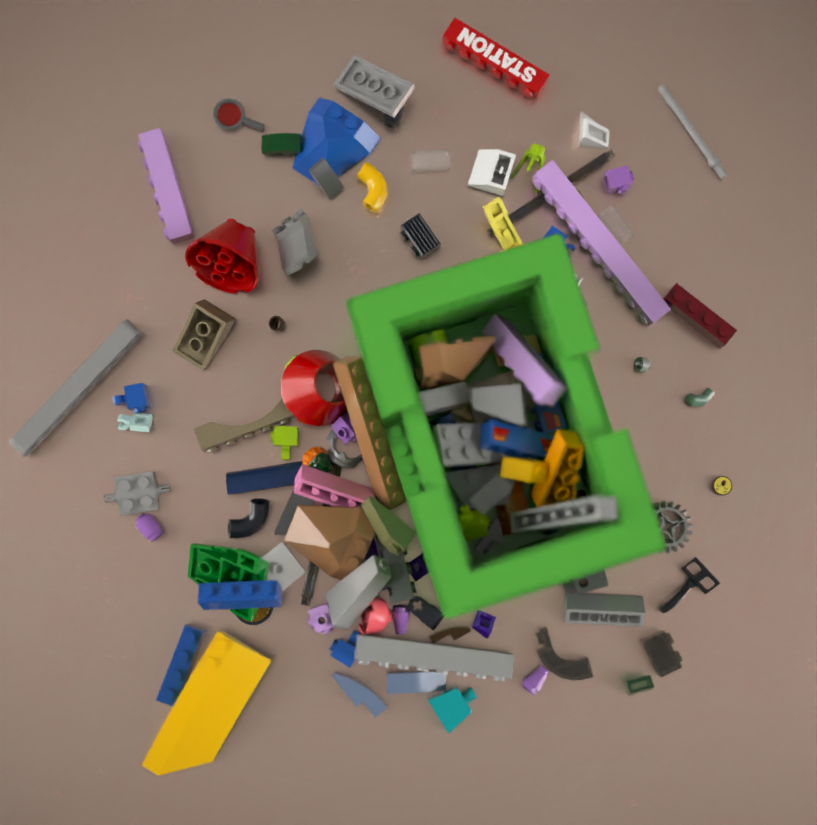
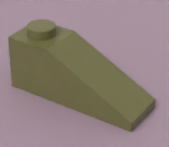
M372 496L368 497L361 504L363 511L382 545L390 553L398 556L407 549L417 532Z

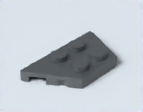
M501 464L444 473V476L464 505H468L470 510L508 504L516 481L515 479L500 477Z

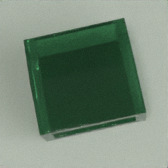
M650 675L624 682L627 695L629 696L654 688ZM643 681L647 682L646 687L635 690L631 689L630 685Z

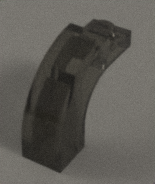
M547 627L538 628L539 633H536L538 644H542L543 647L535 650L540 661L547 669L555 675L568 680H584L593 677L588 657L583 656L571 660L560 658L553 650Z

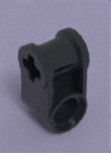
M414 596L408 602L409 610L433 631L445 617L439 609L429 604L420 596ZM421 601L420 605L422 608L413 610V603Z

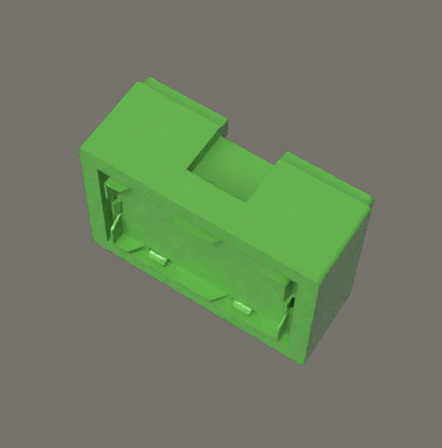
M555 234L351 297L347 300L346 306L361 357L363 358L437 600L446 618H454L652 555L665 549L666 543L628 430L622 429L613 432L590 360L600 350V346L564 239L561 235ZM494 314L508 319L522 336H537L546 364L567 387L558 399L567 426L564 430L576 432L584 445L581 467L578 469L579 480L576 483L575 490L583 489L587 499L593 497H616L618 519L560 528L559 531L550 535L541 532L503 536L505 548L491 539L490 543H492V546L486 554L483 552L479 555L474 551V548L481 538L467 542L463 537L458 521V515L462 514L458 505L462 500L444 476V473L451 472L449 466L441 467L434 433L428 423L448 412L452 413L456 424L462 419L467 420L469 424L474 422L468 405L426 417L419 393L429 390L426 388L420 389L413 377L416 366L408 342L417 336L429 335L437 330L445 331L449 344H455L454 341L459 339L462 340V343L472 342V338L485 337L482 330ZM492 347L491 353L463 382H466V385L469 386L503 373L511 372L513 369L508 366L498 367L493 351L494 347ZM462 382L438 385L437 388L446 387ZM529 410L527 412V419L535 423L537 421L535 413L532 414ZM497 419V420H500L501 422H508V421H505V420H502V419ZM477 464L476 466L477 468L486 467L487 464ZM523 481L528 510L535 509L537 506L530 495L535 482ZM496 506L485 507L482 510L484 515L489 517L490 524L494 518L498 519Z

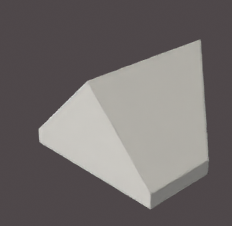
M581 111L579 146L608 148L609 129L599 125Z

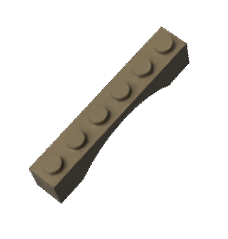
M281 398L280 402L271 412L255 422L237 426L209 422L194 428L201 450L211 453L219 450L218 446L223 444L230 446L237 443L236 440L239 438H251L255 436L254 433L257 431L267 432L273 429V425L278 423L280 426L290 423V419L295 416L291 411H288L283 398Z

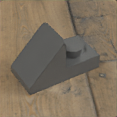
M494 518L488 527L489 535L482 537L474 548V551L479 555L483 552L485 554L492 546V543H490L491 539L505 548L500 521L497 518Z

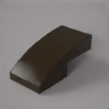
M455 626L437 631L429 635L433 644L451 634L455 641L471 630L468 626Z

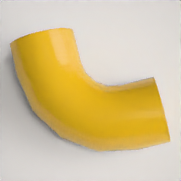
M366 162L357 175V178L369 188V192L362 204L371 212L378 213L387 197V184L383 175L374 166Z

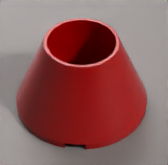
M309 350L297 355L286 366L281 379V394L286 408L298 418L297 420L310 426L320 427L333 424L340 416L348 412L333 363L341 359L328 351ZM319 370L327 372L334 381L335 394L331 402L323 399L317 391L316 377Z

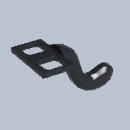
M697 557L681 568L688 575V579L670 600L660 606L659 610L663 614L673 609L693 587H699L704 594H707L720 584ZM692 562H695L701 568L695 575L687 569V566ZM705 577H709L715 585L706 589L700 581Z

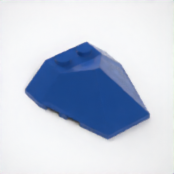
M318 98L308 113L302 133V152L296 153L292 168L320 186L312 177L309 169L322 157L337 177H340L347 169L352 168L362 158L367 157L379 142L380 137L365 121L336 102Z

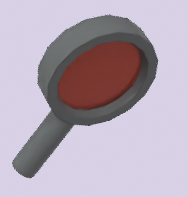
M223 99L214 108V120L218 127L225 131L237 130L243 124L260 131L264 130L265 124L247 118L244 107L235 99Z

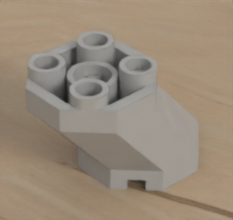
M303 209L296 212L292 219L290 216L285 218L281 222L282 226L279 225L272 230L273 235L278 240L282 269L288 275L300 270L303 264L311 262L319 254L314 246L310 218Z

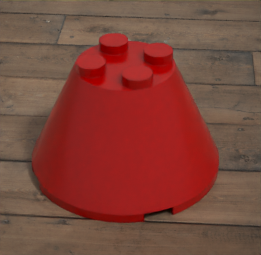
M229 218L226 222L192 242L185 252L186 263L188 267L192 266L196 271L195 276L217 290L236 294L237 291L248 293L256 287L259 281L255 230L252 227H246L232 218Z

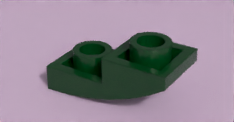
M275 133L262 135L261 153L264 155L276 153L291 155L302 152L301 134Z

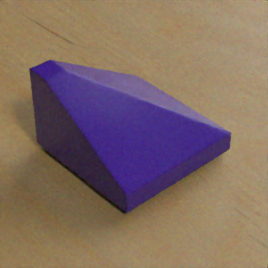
M423 553L410 562L411 576L415 581L429 573Z
M478 610L472 628L488 639L496 617Z

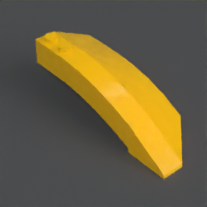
M222 630L217 631L171 709L142 766L159 776L213 762L272 660Z

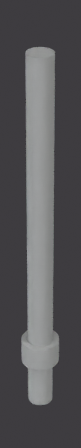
M662 85L659 87L658 90L707 158L708 165L711 169L714 168L721 180L728 175L720 165L721 161L719 158L713 155L666 86Z

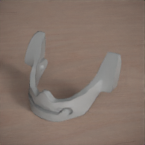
M332 429L326 438L330 442L328 454L331 461L344 468H355L363 460L362 454L355 458H347L344 452L338 453L335 448L337 434Z

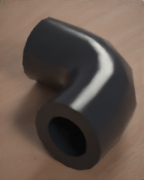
M261 498L252 499L250 501V511L246 517L242 519H229L227 528L228 538L250 537L258 532L266 523L270 501Z

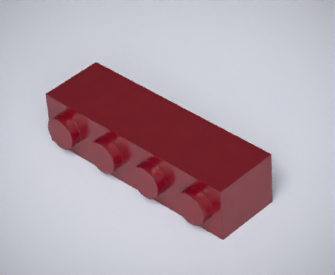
M677 283L663 298L672 312L718 348L725 346L737 331Z

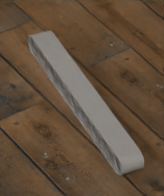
M128 319L123 321L11 438L9 444L23 457L31 453L140 338L142 332Z

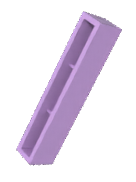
M161 128L139 134L140 141H138L140 151L145 154L143 163L146 170L149 169L151 176H148L151 187H154L156 191L153 196L156 204H159L161 211H158L161 222H165L166 225L164 229L166 239H170L173 244L195 238L164 133Z
M494 314L482 330V333L485 337L495 336L493 345L495 353L504 358V364L513 369L514 376L523 381V386L526 390L533 393V399L541 405L545 403L553 406L567 387L508 319Z

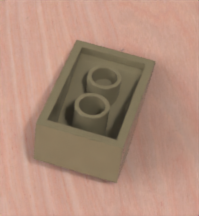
M205 299L194 303L172 351L204 371L228 336L236 318Z
M514 371L469 386L471 388L512 384L524 385V383L514 376ZM525 389L528 412L535 406L531 392ZM468 404L474 423H485L491 419H499L479 412Z

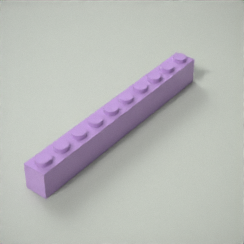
M551 160L537 171L532 177L535 187L543 191L546 201L550 205L553 204L557 209L558 216L562 220L565 219L569 224V230L574 235L577 234L581 239V245L585 249H589L593 254L591 255L592 259L604 268L603 272L606 277L612 278L618 292L627 297L629 306L638 311L640 320L644 324L651 325L671 309L556 163Z

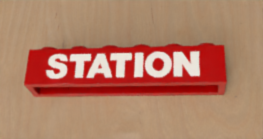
M455 17L443 34L442 43L447 49L455 50L462 58L475 62L476 66L480 69L490 71L495 78H501L510 87L523 91V94L528 98L537 99L548 82L550 74Z

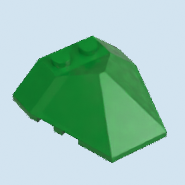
M196 543L190 545L188 577L198 585L199 583L267 581L269 563L258 555L244 549ZM259 608L230 609V611L251 622Z

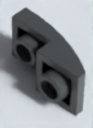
M323 157L309 169L314 180L321 186L330 200L345 188Z

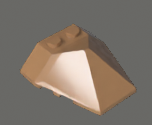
M495 336L472 338V342L462 343V340L459 339L454 341L455 344L445 345V341L419 346L417 354L421 367L414 368L413 377L419 388L432 390L437 388L438 385L463 382L491 353Z
M298 505L284 541L328 575L342 580L362 565L375 531L362 507Z

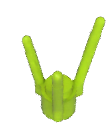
M532 144L530 149L526 150L525 155L510 178H514L527 158L530 161L527 171H530L533 164L538 162L539 171L543 167L546 158L544 156L545 148L539 144Z

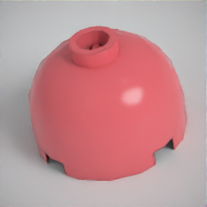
M376 596L360 615L362 618V624H358L360 632L365 635L380 633L386 628L388 622L391 621L392 612L389 610L385 600L379 596Z

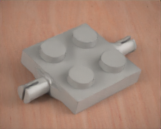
M154 471L115 477V493L104 495V498L111 497L110 499H104V502L116 501L119 506L120 516L160 509L159 493L170 492V488H168L170 485L158 486L155 481Z

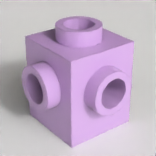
M327 603L308 610L310 614L308 621L311 629H315L316 633L321 631L322 634L333 631L332 627L334 626ZM320 617H324L326 622L321 621Z

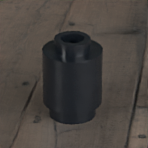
M402 106L395 117L384 113L382 117L384 125L389 128L400 126L405 108Z

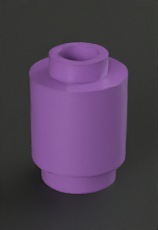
M143 513L135 520L137 522L135 527L146 540L149 539L153 542L163 534L162 527L150 513L147 515Z

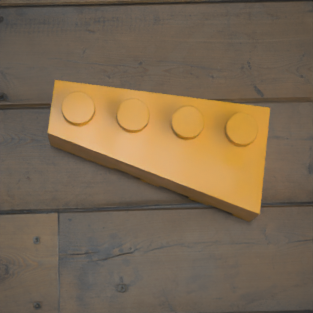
M557 430L544 460V462L549 463L546 483H535L530 494L537 508L572 502L576 499L577 492L575 488L579 480L578 469L581 467L584 445L574 431Z

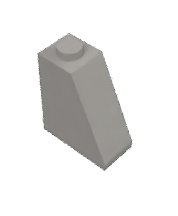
M466 382L419 393L426 417L470 404L469 394L472 393L471 386L467 387Z

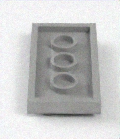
M356 55L352 57L334 83L336 89L392 117L397 115L415 89L413 83Z

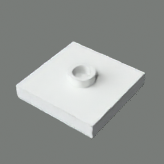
M283 542L262 557L269 563L267 580H277L282 587V591L306 573Z

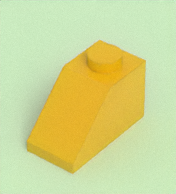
M503 457L500 477L526 482L546 483L549 463L534 458Z

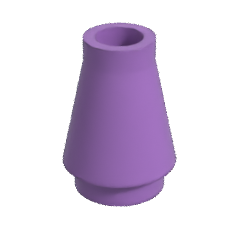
M394 605L391 612L395 634H406L410 615L408 605Z
M540 665L523 680L522 687L532 695L539 693L549 671Z

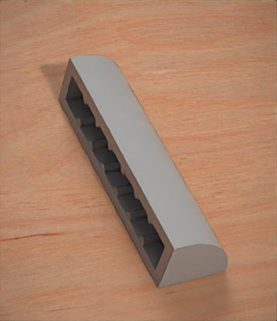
M565 592V623L643 627L646 613L643 596Z

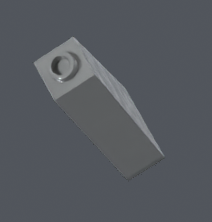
M372 556L325 593L334 627L349 630L392 576L387 560Z

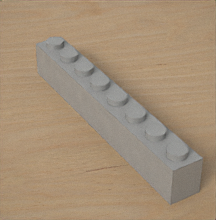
M357 634L354 658L360 664L370 665V661L378 662V666L383 667L396 664L397 668L409 669V666L417 667L418 671L428 672L429 669H436V673L448 674V671L456 672L455 675L467 677V673L475 674V678L480 679L493 676L494 680L506 681V678L512 679L515 656L507 652Z

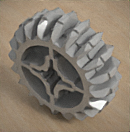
M662 501L661 506L658 502L654 503V510L656 515L658 514L657 519L660 528L664 527L665 524H673L667 530H661L662 534L669 541V543H666L665 551L666 553H671L672 548L674 552H677L678 546L681 548L685 547L682 540L685 542L690 541L686 534L692 535V531L687 530L689 527H693V524H687L691 516L684 517L687 510L684 509L680 512L681 505L678 504L674 508V502L672 501L669 502L668 506L666 501ZM663 511L673 513L678 519L669 520ZM680 525V533L678 537L674 539V529Z

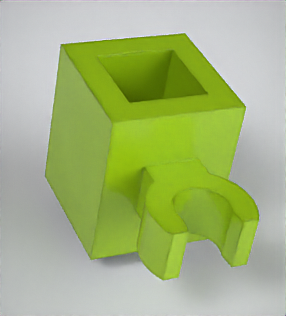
M275 426L274 430H271V442H274L276 447H282V460H290V447H299V427Z
M468 505L460 507L462 514L458 515V521L463 537L467 542L489 535L488 526H490V520L480 508L471 511Z

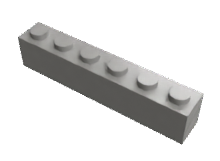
M593 497L510 513L512 533H534L618 519L616 497Z

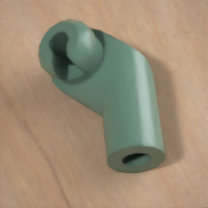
M707 388L701 395L690 393L686 396V402L692 407H702L715 393L710 388Z

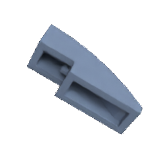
M429 670L428 672H387V694L446 690V674L436 673V670Z
M337 671L333 673L332 677L356 707L363 702L374 717H377L388 707L378 694L359 680Z

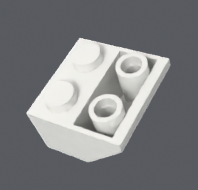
M499 149L479 150L468 186L504 196L516 155Z

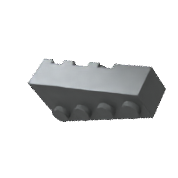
M375 533L380 558L387 560L390 566L389 570L392 577L386 583L390 604L413 599V593L417 592L414 581L410 582L408 575L412 574L410 562L406 563L404 555H407V549L396 556L382 545Z

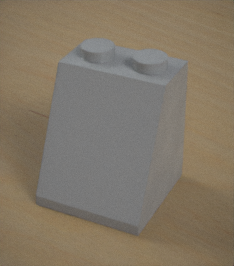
M522 384L472 388V393L469 394V401L475 410L522 427H528L526 395Z

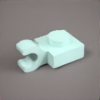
M133 413V416L120 414L117 419L120 422L118 429L127 430L130 428V431L149 432L153 422V414Z

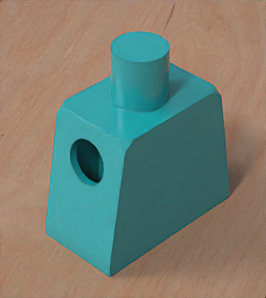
M455 686L428 698V702L449 734L472 713L468 703L478 697L472 688L461 694L458 687Z

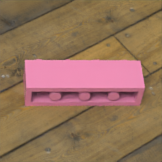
M303 464L295 477V494L334 507H361V504L368 497L372 496L374 498L373 488Z

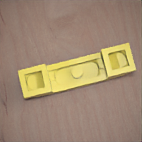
M498 196L484 205L485 215L503 249L507 250L523 245L507 215L508 211L501 198Z

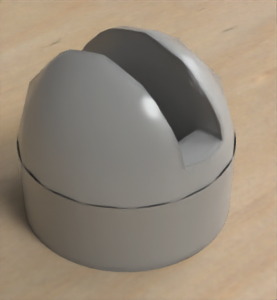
M637 357L634 363L635 371L642 373L647 372L649 366H651L649 359L645 357Z

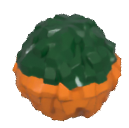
M312 447L303 455V465L326 473L330 472L332 461L328 452L323 447Z

